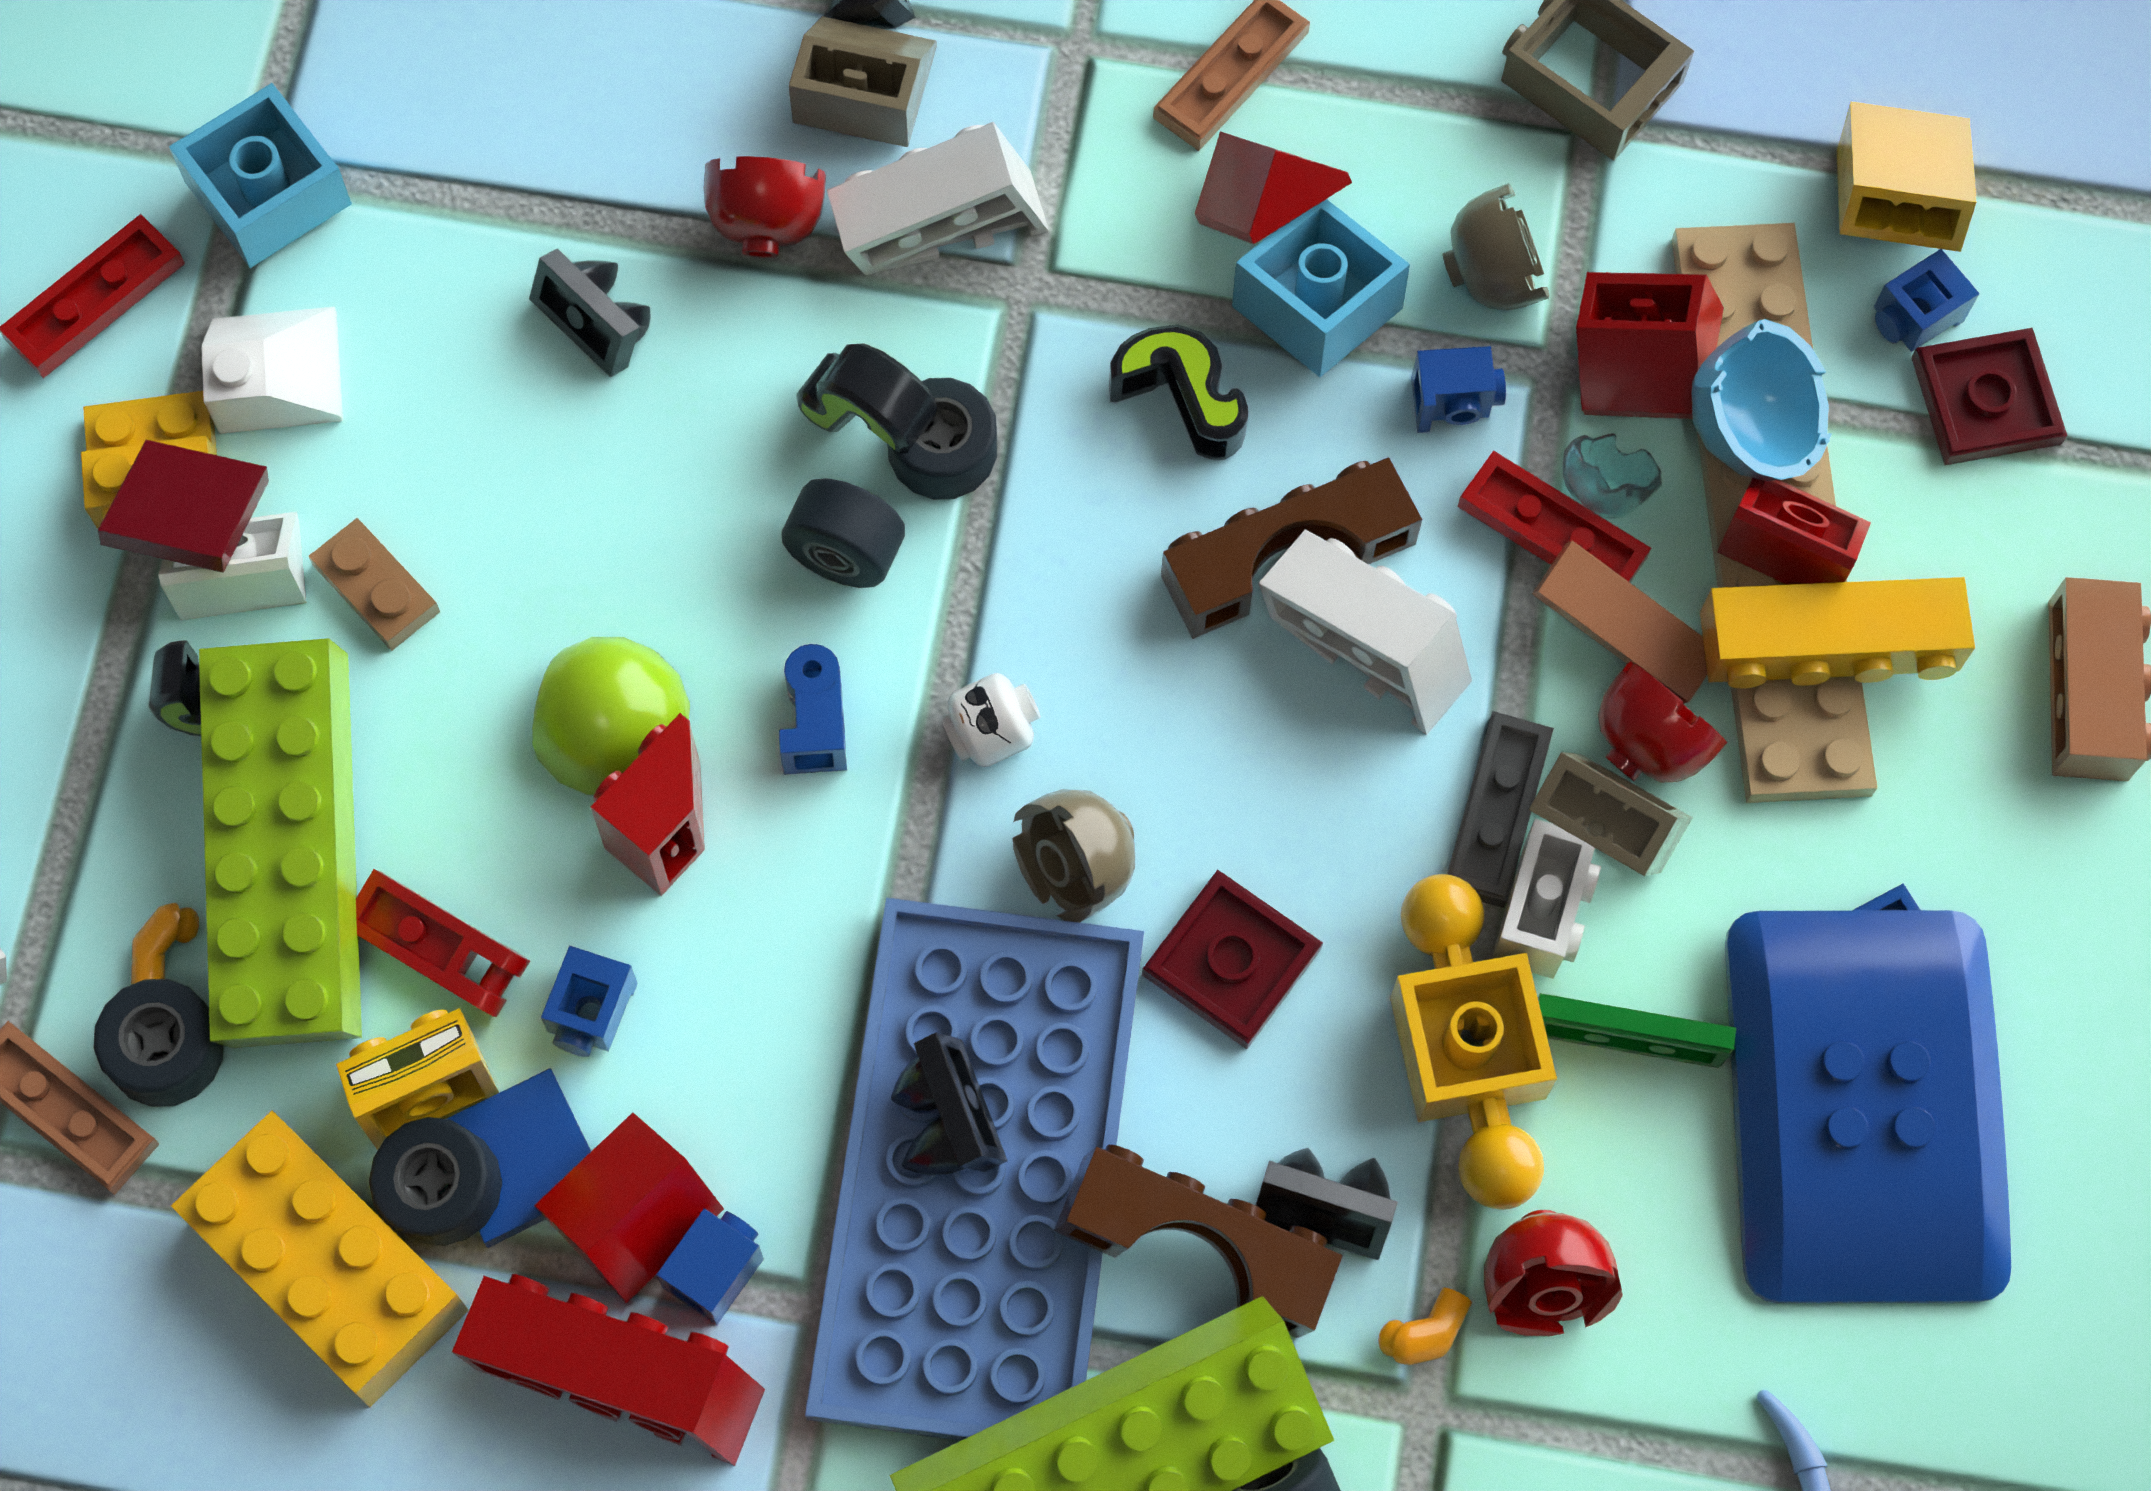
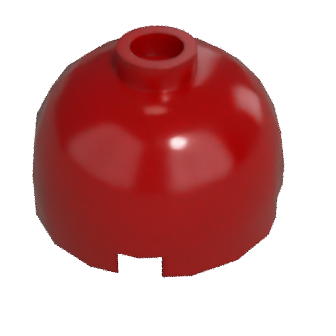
M754 156L736 157L735 169L720 170V158L712 159L705 164L703 187L705 208L713 227L724 238L742 244V254L758 258L778 257L779 247L795 245L813 232L823 210L826 174L818 168L813 178L805 176V163Z
M1631 661L1616 676L1602 697L1598 712L1599 728L1606 741L1613 747L1605 758L1634 782L1642 773L1660 783L1680 782L1701 771L1728 743L1701 716L1697 717L1688 709L1678 696L1635 663L1633 664Z
M1536 1210L1524 1215L1495 1238L1484 1263V1286L1490 1314L1495 1312L1497 1325L1502 1329L1523 1336H1555L1564 1334L1563 1326L1558 1321L1574 1320L1582 1316L1586 1328L1598 1323L1613 1312L1623 1296L1616 1259L1609 1242L1588 1221L1564 1213H1556L1551 1210Z

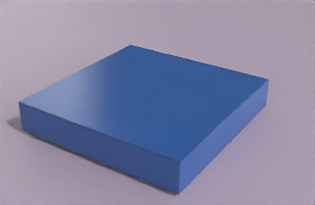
M551 1068L447 1118L483 1139L498 1159L502 1178L499 1203L487 1224L479 1230L487 1248L546 1220L534 1205L591 1152Z

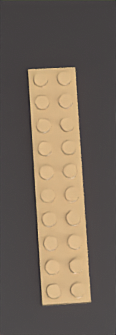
M1795 223L1675 228L1671 241L1676 274H1707L1724 307L1717 347L1742 328L1759 320L1767 319L1790 327L1813 349ZM1697 432L1717 587L1786 585L1717 553L1752 477L1738 474L1709 452ZM1827 446L1822 458L1804 475L1780 480L1836 506ZM1854 676L1830 677L1823 683L1809 686L1795 685L1791 679L1767 680L1762 685L1752 688L1741 689L1731 687L1746 803L1873 796L1877 790V781L1862 682L1856 681Z

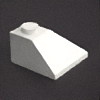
M335 306L212 319L201 346L204 403L219 434L343 421L338 324Z

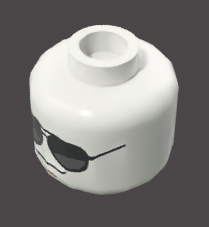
M999 673L986 676L953 692L948 700L949 712L941 715L945 731L959 758L962 761L971 758L982 767L992 766L1028 749L1034 739L1031 722L1041 718L1038 707L1027 685L1024 683L1014 688L1010 680Z

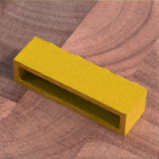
M1965 577L1711 588L1700 610L1708 683L1728 682V685L1733 688H1752L1762 685L1767 680L1791 679L1795 685L1809 686L1823 683L1830 677L1854 676L1858 682L1874 683L1889 679L1893 674L1918 673V677L1924 680H1938L1950 677L1960 671L1975 649Z

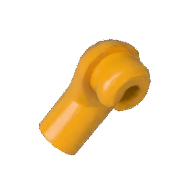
M170 903L157 908L133 938L131 985L145 979H165L166 951L175 940L187 943L195 938L198 933L199 916L194 909L189 907L179 908L177 903Z
M1443 1287L1428 1318L1408 1321L1404 1324L1399 1320L1387 1322L1379 1333V1348L1383 1354L1393 1357L1397 1363L1404 1365H1414L1443 1357L1449 1351L1472 1301L1453 1289Z

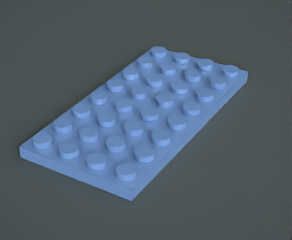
M886 898L805 1412L806 1420L961 1441L1086 1381L1103 1252L1059 1234L1054 1229L1083 1157L1096 1146L1105 1150L1109 1144L1117 1145L1144 931ZM935 1032L963 1041L1008 1160L986 1172L966 1168L950 1174L926 1175L904 1169L902 1166L906 1153L915 1138L931 1122L940 1117L938 1109L923 1111L905 1108L894 1103L891 1100V1095L901 1072L910 1061L918 1056L913 1043Z

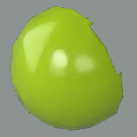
M590 637L562 649L550 661L544 673L537 695L532 724V744L536 757L559 783L586 795H594L599 785L607 776L617 770L623 773L639 756V746L652 729L659 724L668 726L679 713L689 720L690 702L678 672L655 650L625 637Z

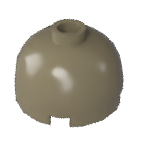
M1509 183L1473 198L1457 213L1450 230L1452 250L1442 253L1447 273L1454 288L1465 284L1477 302L1490 309L1507 311L1527 307L1549 299L1548 287L1535 288L1532 274L1540 276L1544 274L1523 211L1521 209L1515 212L1514 207L1508 208L1505 202L1506 199L1516 196Z
M1061 789L1027 803L1015 813L1013 822L1022 819V833L1012 838L1013 850L1020 871L1033 894L1042 904L1048 902L1051 895L1056 903L1066 910L1057 915L1064 921L1080 923L1099 913L1124 894L1135 870L1134 830L1125 814L1117 810L1110 802L1091 791Z

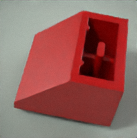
M1587 272L1576 325L1581 408L1585 415L1693 419L1692 382L1701 364L1717 348L1724 310L1707 274Z
M681 713L668 726L659 724L647 734L639 746V756L623 773L617 770L604 779L593 796L595 802L590 806L604 848L660 896L673 885L705 850L701 764L690 720Z

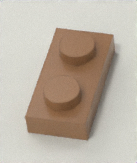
M358 517L308 556L314 568L391 651L440 613L437 602Z

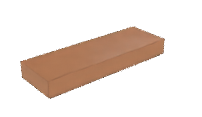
M1254 0L1154 106L1153 118L1200 151L1309 33L1310 21L1280 0Z
M1573 540L1564 545L1532 595L1626 664L1631 661L1633 664L1635 663L1678 696L1683 701V704L1690 702L1707 676L1703 636Z
M7 1021L0 1029V1103L115 1195L159 1146V1142L12 1023Z

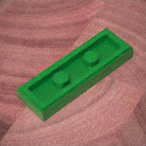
M1542 993L1538 996L1548 1039L1714 1068L1722 1067L1734 1050L1736 1027Z

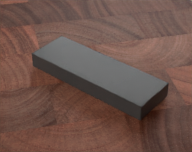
M1492 711L1447 874L1468 882L1476 890L1483 903L1505 908L1531 815L1529 808L1537 793L1554 728Z

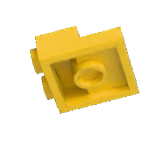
M203 391L83 406L86 451L81 452L85 510L96 528H99L145 440L217 455L215 424L204 403Z

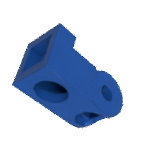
M807 644L800 646L791 652L784 668L789 700L796 709V728L779 729L783 773L786 775L847 770L843 691L838 659L830 649L823 645Z

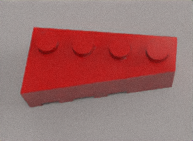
M512 1274L508 1283L483 1276L452 1349V1353L478 1371L556 1400H560L563 1392L569 1393L570 1397L568 1400L615 1422L620 1419L622 1412L629 1413L628 1420L631 1423L653 1432L658 1438L680 1446L687 1433L712 1453V1458L734 1466L736 1465L765 1388L726 1355L729 1349L728 1345L697 1332H690L687 1341L666 1335L668 1326L639 1313L630 1312L627 1322L607 1316L609 1308L606 1305L580 1294L570 1293L567 1302L547 1296L549 1292L547 1286L518 1274Z

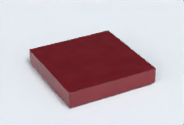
M2033 327L1915 349L1911 359L1944 465L2062 445L2068 436Z
M145 440L98 528L100 545L224 573L268 485L267 466Z
M1217 869L1142 968V976L1245 1049H1248L1321 951L1323 942Z

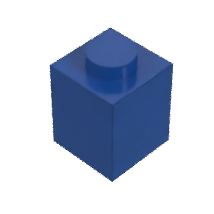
M704 1208L656 1274L662 1288L715 1325H718L764 1260L760 1246L754 1242L759 1234L748 1223L731 1212L726 1211L720 1219Z

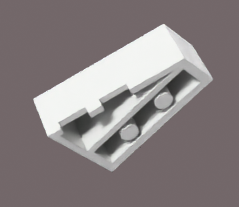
M994 122L986 125L966 127L960 130L954 138L930 148L910 150L903 154L898 161L874 171L865 170L854 173L844 183L827 189L844 253L865 275L939 258L937 247L973 239L976 249L994 245L993 234L1028 226L1031 236L1049 232L1031 171Z
M1305 529L1259 582L1270 618L1331 664L1339 656L1346 659L1370 677L1364 684V688L1378 699L1388 691L1411 708L1415 714L1411 724L1426 735L1472 682L1456 620L1457 614L1452 606L1438 595L1428 593L1424 596L1406 586L1404 581L1394 571L1380 565L1374 568L1361 561L1339 540L1330 538L1325 541Z

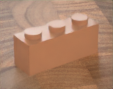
M2065 577L2048 601L2052 776L2129 781L2139 768L2151 759V723H2146L2145 702L2149 700L2151 695V665L2144 664L2143 643H2146L2151 628L2150 608L2142 606V589L2139 582Z

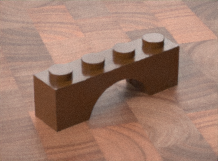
M1389 457L1371 465L1368 461H1360L1342 470L1333 481L1316 488L1312 484L1299 486L1283 496L1280 503L1258 511L1257 508L1244 509L1231 516L1223 527L1204 535L1199 531L1182 535L1169 545L1168 550L1163 551L1161 578L1192 639L1248 616L1253 593L1252 580L1254 575L1271 556L1289 548L1305 529L1325 541L1330 538L1339 540L1355 554L1356 558L1371 564L1416 545L1423 519Z
M1109 1144L1105 1150L1096 1146L1083 1157L1055 1226V1232L1114 1258L1129 1249L1141 1236L1151 1232L1177 1230L1193 1234L1215 1248L1227 1263L1236 1287L1237 1308L1263 1296L1284 1320L1290 1335L1299 1338L1315 1331L1343 1255L1325 1248L1327 1244L1325 1237L1304 1227L1290 1226L1287 1231L1264 1221L1266 1212L1246 1201L1229 1199L1226 1204L1203 1194L1205 1185L1185 1174L1168 1172L1166 1177L1142 1167L1144 1159L1140 1155L1117 1145Z

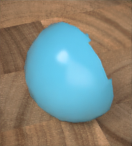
M1767 319L1759 320L1742 328L1726 339L1701 364L1692 382L1693 424L1706 449L1740 475L1764 481L1782 480L1804 475L1822 458L1832 435L1827 433L1829 404L1822 379V374H1825L1826 371L1812 347L1790 327Z

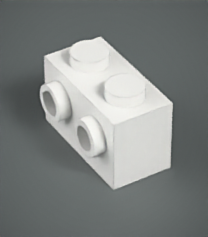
M1534 819L1524 842L1491 959L1527 953L1531 972L1554 979L1563 960L1575 961L1585 925L1574 922L1580 901L1591 902L1601 870V866L1591 863L1595 850L1593 846L1552 823Z

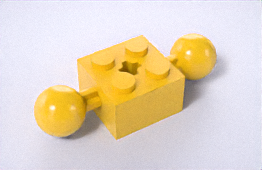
M1448 874L1431 875L1418 881L1406 894L1401 907V924L1411 944L1421 952L1432 956L1435 969L1398 975L1390 995L1417 1121L1424 1122L1469 1114L1473 1134L1463 1145L1459 1156L1458 1171L1461 1183L1466 1192L1481 1205L1498 1210L1512 1209L1526 1203L1539 1189L1544 1175V1160L1536 1141L1524 1130L1511 1125L1507 1106L1545 1100L1557 1081L1527 953L1473 962L1470 947L1478 939L1484 924L1482 901L1476 890L1465 880ZM1470 1030L1473 1039H1484L1482 1046H1471L1464 1042L1460 1037L1462 1031Z

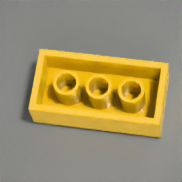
M273 1110L171 1205L204 1241L369 1408L469 1311L460 1297Z

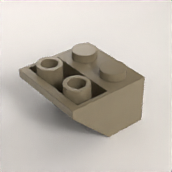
M822 16L803 35L789 82L793 123L909 147L937 48V40Z

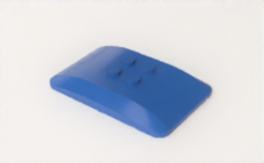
M1953 910L1753 911L1737 918L1726 933L1725 963L1729 1026L1736 1027L1734 1050L1731 1053L1742 1262L1745 1280L1749 1288L1761 1299L1773 1303H1979L1994 1299L2008 1285L2012 1266L2000 1067L1990 967L1983 929L1969 915Z

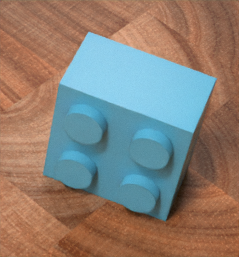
M270 83L169 146L185 184L249 268L257 265L352 205L338 166L273 83Z
M1326 199L1271 233L1236 261L1232 307L1317 376L1321 377L1403 309L1410 264Z

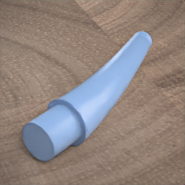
M1768 1390L1759 1391L1757 1400L1771 1417L1782 1436L1791 1459L1794 1475H1798L1802 1491H1831L1825 1472L1827 1464L1809 1432L1798 1418Z

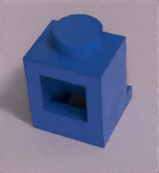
M1939 249L1884 285L1873 307L1877 311L1875 322L1885 339L1891 343L1902 341L1913 352L1916 348L1922 346L1953 325L1956 327L1963 323L1980 293L1942 249Z
M1491 346L1417 351L1411 376L1417 433L1430 432L1432 421L1445 420L1452 425L1471 424L1480 418H1489L1492 406L1505 404V375L1502 368L1494 369Z
M569 945L541 1016L547 1032L555 1034L552 1043L556 1047L583 1057H589L593 1047L609 1052L631 995H634L638 985L632 966ZM588 1003H595L601 1006L597 1018L592 1021L578 1016L579 1010Z

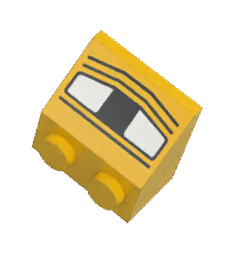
M460 1008L449 1013L444 1009L429 1012L417 1018L411 1024L410 1031L388 1041L384 1037L367 1040L349 1052L350 1058L336 1064L352 1114L377 1150L387 1136L405 1123L426 1117L447 1119L499 1093L471 1028Z

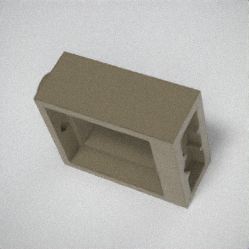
M1544 0L1538 10L1539 17L1528 28L1521 24L1507 40L1502 54L1507 58L1501 81L1615 161L1683 84L1694 50L1622 0ZM1574 21L1645 70L1642 76L1610 111L1538 61Z
M1566 752L1560 753L1529 808L1533 813L1643 876L1662 872L1693 818L1584 755Z

